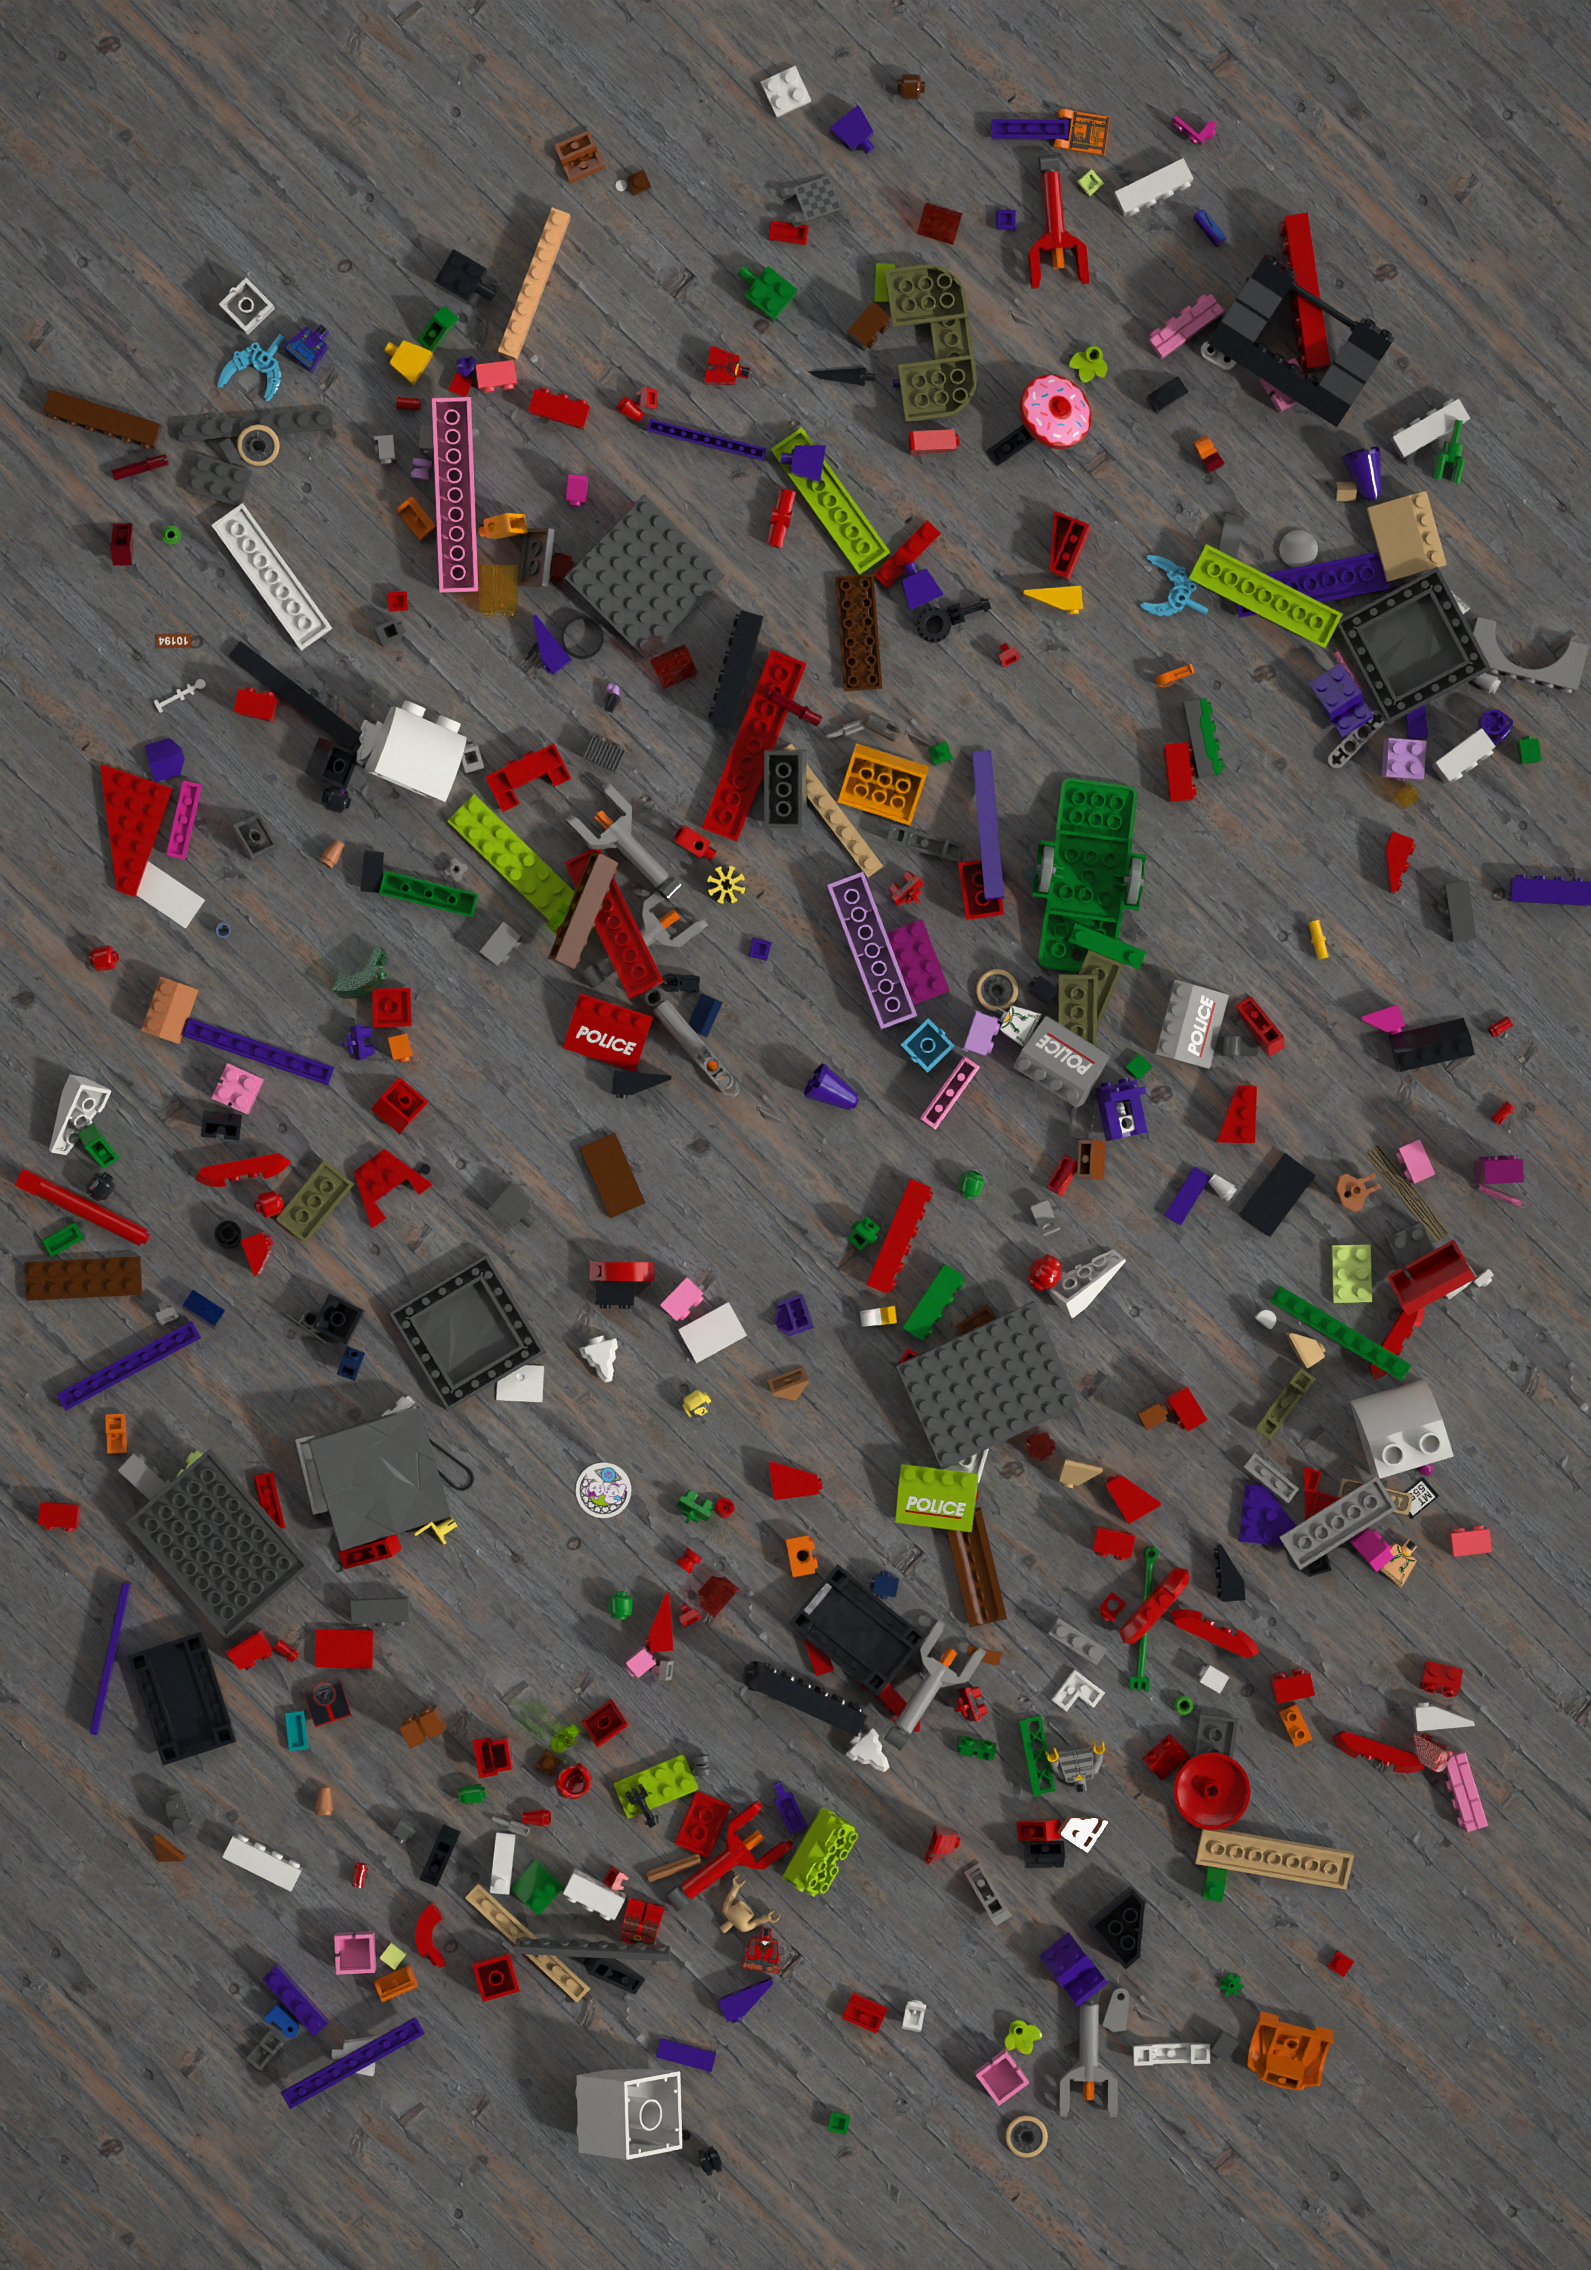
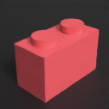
M514 360L476 365L478 388L483 390V393L494 392V388L511 390L514 389L513 386H517Z
M1484 1525L1472 1526L1473 1530H1465V1527L1454 1528V1532H1449L1451 1555L1456 1557L1492 1552L1490 1530L1484 1528Z

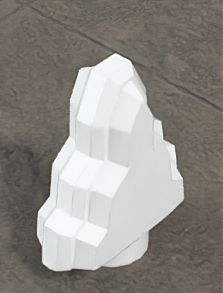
M364 720L360 728L362 730L359 738L361 746L357 751L356 762L362 766L368 762L383 724L379 721L374 725Z
M603 1335L589 1339V1345L579 1348L582 1357L588 1360L590 1366L596 1368L598 1376L605 1383L612 1381L614 1372L612 1362L616 1358L615 1350L618 1348L616 1338L605 1340Z
M871 1728L865 1734L860 1731L858 1737L854 1736L849 1741L852 1747L845 1755L852 1761L858 1760L862 1764H870L874 1769L883 1772L889 1768L887 1758L881 1752L882 1744L878 1740L879 1735L874 1728Z

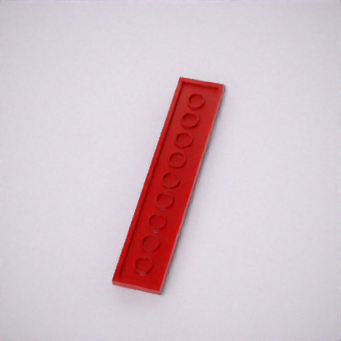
M771 649L703 822L702 829L732 841H738L764 775V751L774 749L789 711L771 701L769 696L772 691H777L793 700L807 663Z

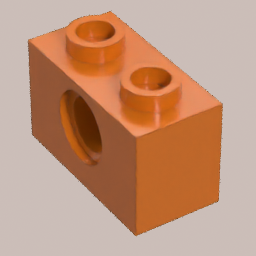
M808 1534L786 1538L792 1576L798 1577L814 1574L815 1569L818 1568L817 1558L812 1557L811 1550L815 1549L813 1538H809ZM800 1550H804L808 1553V1557L803 1561L799 1560L797 1553Z
M1295 1702L1277 1710L1295 1747L1312 1740L1311 1734Z

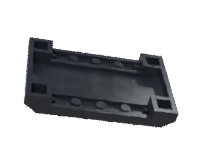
M838 1564L789 1622V1625L876 1696L882 1693L927 1638L919 1629L909 1624Z
M197 1632L127 1656L148 1715L163 1766L237 1741L202 1632Z

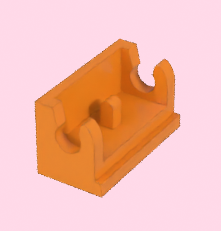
M413 496L396 510L420 541L437 529L436 525Z
M410 1965L374 1980L381 2002L418 1986Z

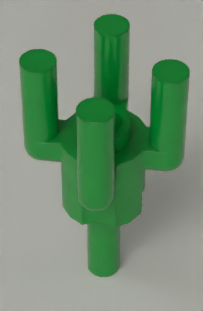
M1455 419L1451 441H1445L1443 451L1438 452L1432 472V478L1441 480L1444 465L1453 466L1450 481L1460 484L1465 464V458L1461 456L1463 444L1458 443L1462 420Z

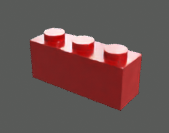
M541 387L539 390H534L528 410L529 414L584 430L590 412V405H587V401L581 399L573 401L569 399L568 395L558 393V396L550 394V390Z
M1188 742L1165 744L1163 747L1169 803L1192 801L1194 796L1197 795L1196 785H1192V777L1195 776L1194 766L1190 765V758L1193 757L1192 747L1188 746Z

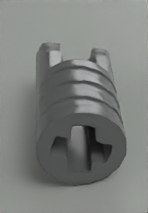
M874 712L871 713L864 726L892 742H896L897 736L885 728L896 733L902 730V727Z

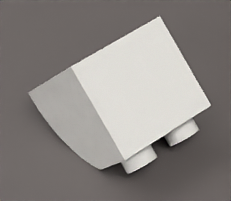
M404 700L401 709L390 707L364 771L431 800L446 802L463 756L467 737L458 734L461 726L460 723L441 715L436 724L422 718L426 710L425 708Z
M1423 1379L1349 1401L1371 1475L1381 1479L1453 1457L1442 1416L1431 1390Z
M616 2069L576 2075L577 2086L575 2094L578 2112L576 2131L579 2153L628 2160L682 2149L680 2071Z

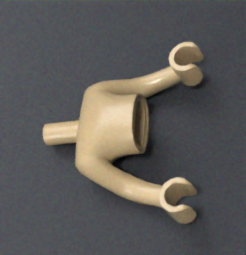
M740 1873L736 1874L733 1879L734 1885L728 1893L722 1908V1913L728 1921L720 1927L721 1931L726 1933L732 1926H735L740 1932H747L768 1921L776 1923L781 1915L776 1918L773 1917L772 1914L775 1909H772L769 1914L749 1922L754 1913L743 1901H739L734 1906H731L739 1888L746 1881L744 1879V1881L739 1882L737 1878Z

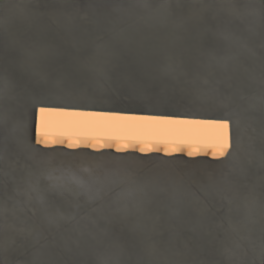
M551 208L498 349V353L501 356L514 361L518 360L571 218L569 213Z

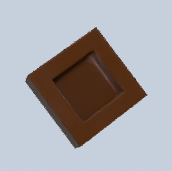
M644 170L626 177L634 196L652 188Z
M547 1749L535 1766L551 1777L562 1760Z

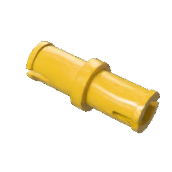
M1320 920L1309 922L1308 925L1312 937L1310 941L1314 945L1317 960L1328 958L1329 955L1325 945L1326 937L1323 936Z

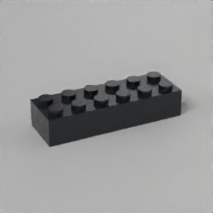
M741 610L740 615L736 614L733 627H736L735 633L731 632L728 642V645L731 646L730 652L726 651L723 664H726L725 670L720 671L718 682L721 685L719 689H715L713 701H716L715 707H710L708 714L711 725L733 731L763 622V616Z
M758 1662L749 1680V1684L756 1691L858 1737L867 1718V1715L863 1712L864 1709L860 1705L852 1701L847 1703L843 1697L835 1693L831 1696L830 1693L820 1686L816 1685L813 1688V1685L809 1684L808 1681L800 1677L796 1680L791 1673L785 1670L779 1672L774 1665L768 1662L764 1664Z

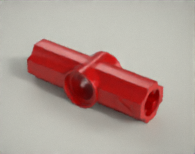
M780 488L776 506L773 508L770 520L771 526L766 545L782 549L786 530L789 528L792 516L791 510L796 492Z

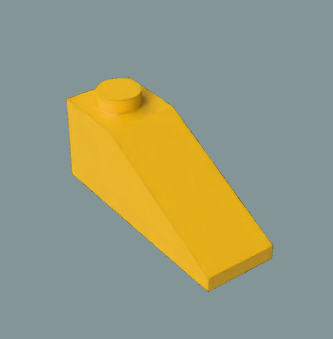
M1081 586L1023 591V596L1059 611L1067 612V615L1079 614V611L1083 609Z

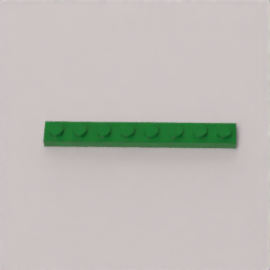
M1280 1285L1270 1300L1274 1305L1400 1381H1403L1412 1366L1410 1363Z

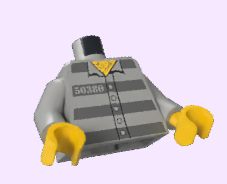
M1094 1741L1093 1747L1086 1746L1061 1751L1053 1748V1754H1048L1045 1751L1054 1773L1060 1779L1066 1780L1067 1783L1074 1782L1076 1792L1087 1791L1085 1780L1093 1779V1775L1098 1773L1103 1760L1105 1745L1104 1741H1102L1101 1746H1096V1741Z

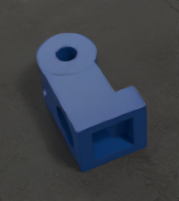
M279 2002L264 2015L263 2019L268 2024L273 2020L282 2029L283 2035L287 2038H293L298 2034V2021Z

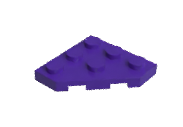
M1245 1484L1239 1541L1284 1546L1279 1536L1294 1528L1296 1524L1264 1486Z

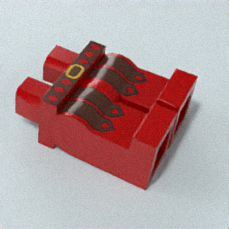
M629 1897L620 1934L622 1937L621 1941L632 1944L633 1940L654 1945L665 1906L648 1902L644 1919L641 1920L646 1901Z

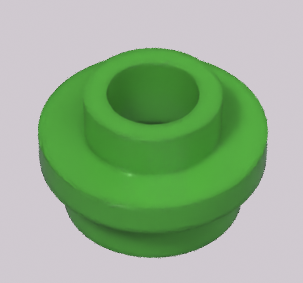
M167 526L162 531V539L168 545H175L181 539V532L175 526ZM174 532L175 536L168 538V533Z
M1179 1696L1174 1702V1708L1177 1713L1187 1715L1193 1709V1701L1188 1696ZM1186 1702L1187 1707L1184 1709L1181 1708L1180 1703Z

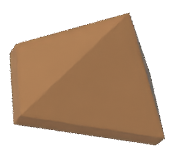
M804 1367L767 1380L773 1396L793 1401L798 1399L809 1383Z

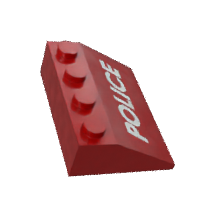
M580 993L563 1049L636 1072L653 1017Z

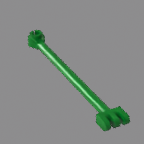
M1150 1545L1146 1546L1143 1550V1556L1146 1559L1143 1602L1151 1594L1154 1560L1158 1557V1550L1154 1546H1152L1154 1556L1148 1557L1147 1553L1151 1550ZM1148 1631L1139 1639L1136 1677L1130 1676L1129 1690H1133L1134 1683H1137V1691H1141L1142 1684H1145L1144 1691L1149 1692L1150 1678H1144Z

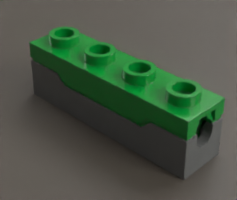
M1207 698L1184 702L1182 705L1197 779L1219 775L1224 766L1222 758H1218L1217 751H1220L1218 739L1215 740L1213 732H1216L1215 721H1211L1210 713H1213L1211 702H1207Z

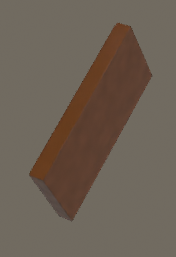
M616 1133L580 1148L610 1218L645 1204V1200Z

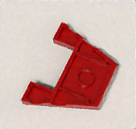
M387 1149L382 1150L354 1171L372 1229L387 1219L376 1201L408 1179L418 1195L433 1186L431 1181L424 1178Z
M1304 1466V1514L1306 1520L1340 1498L1316 1491L1321 1471Z

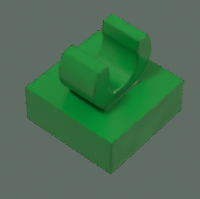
M946 741L928 747L934 766L953 759Z

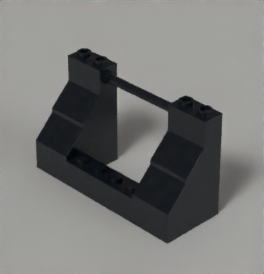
M1265 254L1208 341V344L1337 427L1392 344L1394 337H1392V333L1388 330L1378 328L1376 323L1369 318L1365 319L1362 317L1359 322H1354L1299 286L1298 282L1295 281L1297 274L1293 268L1288 265L1283 266L1275 256ZM1288 290L1290 292L1293 290L1348 326L1350 331H1352V334L1320 382H1317V378L1313 375L1302 372L1298 365L1285 361L1281 354L1268 350L1266 344L1255 341Z

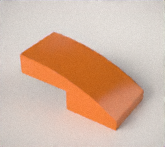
M125 1413L105 1414L107 1454H127Z

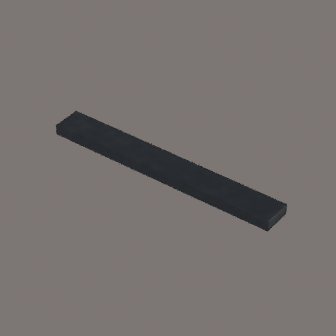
M242 641L230 653L229 657L349 750L358 742L361 736L358 731Z

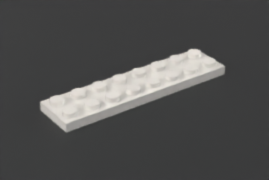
M243 503L212 524L214 530L301 651L333 629Z

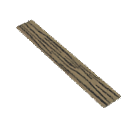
M1377 1145L1367 1153L1368 1158L1416 1218L1423 1223L1424 1228L1432 1238L1438 1242L1447 1235L1449 1230L1410 1181H1407L1405 1175L1382 1146Z

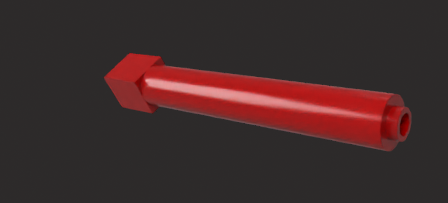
M26 1168L22 1169L14 1185L138 1246L145 1245L150 1237V1234H148L149 1229L89 1201Z

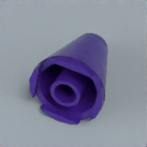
M1372 446L1370 451L1363 448L1342 456V460L1362 498H1367L1368 501L1378 499V495L1382 493L1379 446Z
M821 1063L814 1070V1077L812 1079L809 1078L804 1090L805 1097L846 1110L854 1109L859 1101V1098H857L858 1093L827 1065Z

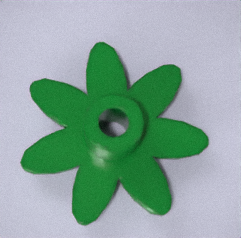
M1229 1972L1228 1979L1221 1977L1222 1982L1225 1984L1219 1986V1989H1226V1997L1230 1995L1231 1991L1235 1996H1238L1237 1989L1244 1988L1242 1984L1238 1983L1241 1976L1234 1978L1232 1972Z

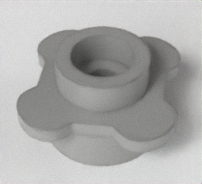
M454 858L450 861V866L445 869V874L451 875L456 881H460L468 867L466 864L459 863L458 859Z

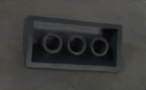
M1464 1018L1389 1035L1397 1072L1475 1055L1471 1036Z

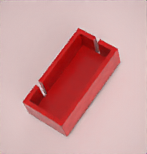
M1455 1240L1406 1265L1405 1267L1412 1277L1408 1278L1402 1268L1386 1276L1407 1315L1476 1279Z

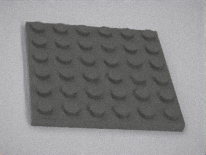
M643 495L564 576L643 658H646L725 577L646 495Z

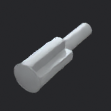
M859 719L843 725L842 729L826 734V738L829 740L842 734L847 736L865 729L863 721Z
M495 1816L491 1818L492 1822L506 1826L509 1831L527 1837L530 1831V1826L511 1820L509 1822Z

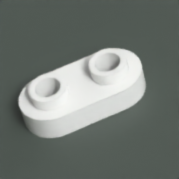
M1208 341L1202 345L1200 353L1205 360L1223 370H1230L1235 366L1236 362L1232 359L1229 363H1226L1224 361L1226 355L1212 347L1214 352L1208 353L1207 348L1212 347L1208 344Z

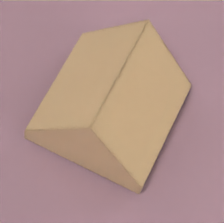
M1336 482V501L1355 502L1357 494L1356 484L1354 482Z

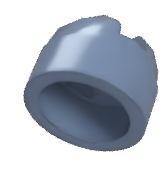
M221 922L216 926L218 937L227 938L230 935L231 927L228 923ZM224 927H228V929L223 930V931H220V932H219V930H218V929H221V928H224Z

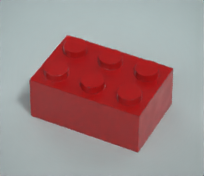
M974 860L958 863L965 921L1003 916L1002 899L985 900L982 861Z

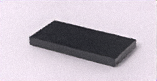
M1284 1153L1239 1215L1271 1237L1316 1175Z

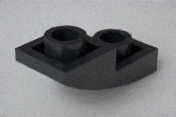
M364 851L360 891L380 892L384 852Z

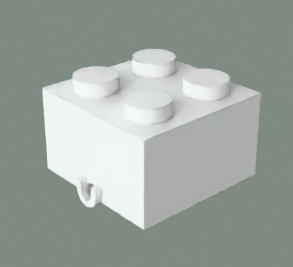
M247 278L236 288L233 287L229 291L230 294L219 303L222 310L247 335L275 309L273 304Z

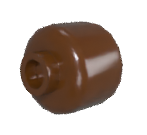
M903 74L901 78H898L897 94H900L902 99L917 100L920 97V93H924L925 82L921 81L920 75Z

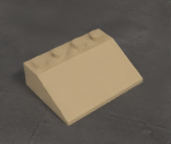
M1427 491L1366 508L1387 582L1429 572L1436 567L1440 569L1447 565Z

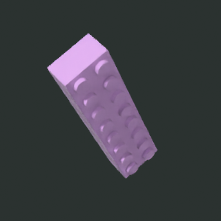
M861 872L827 885L880 1029L916 1017L915 1008L864 873Z

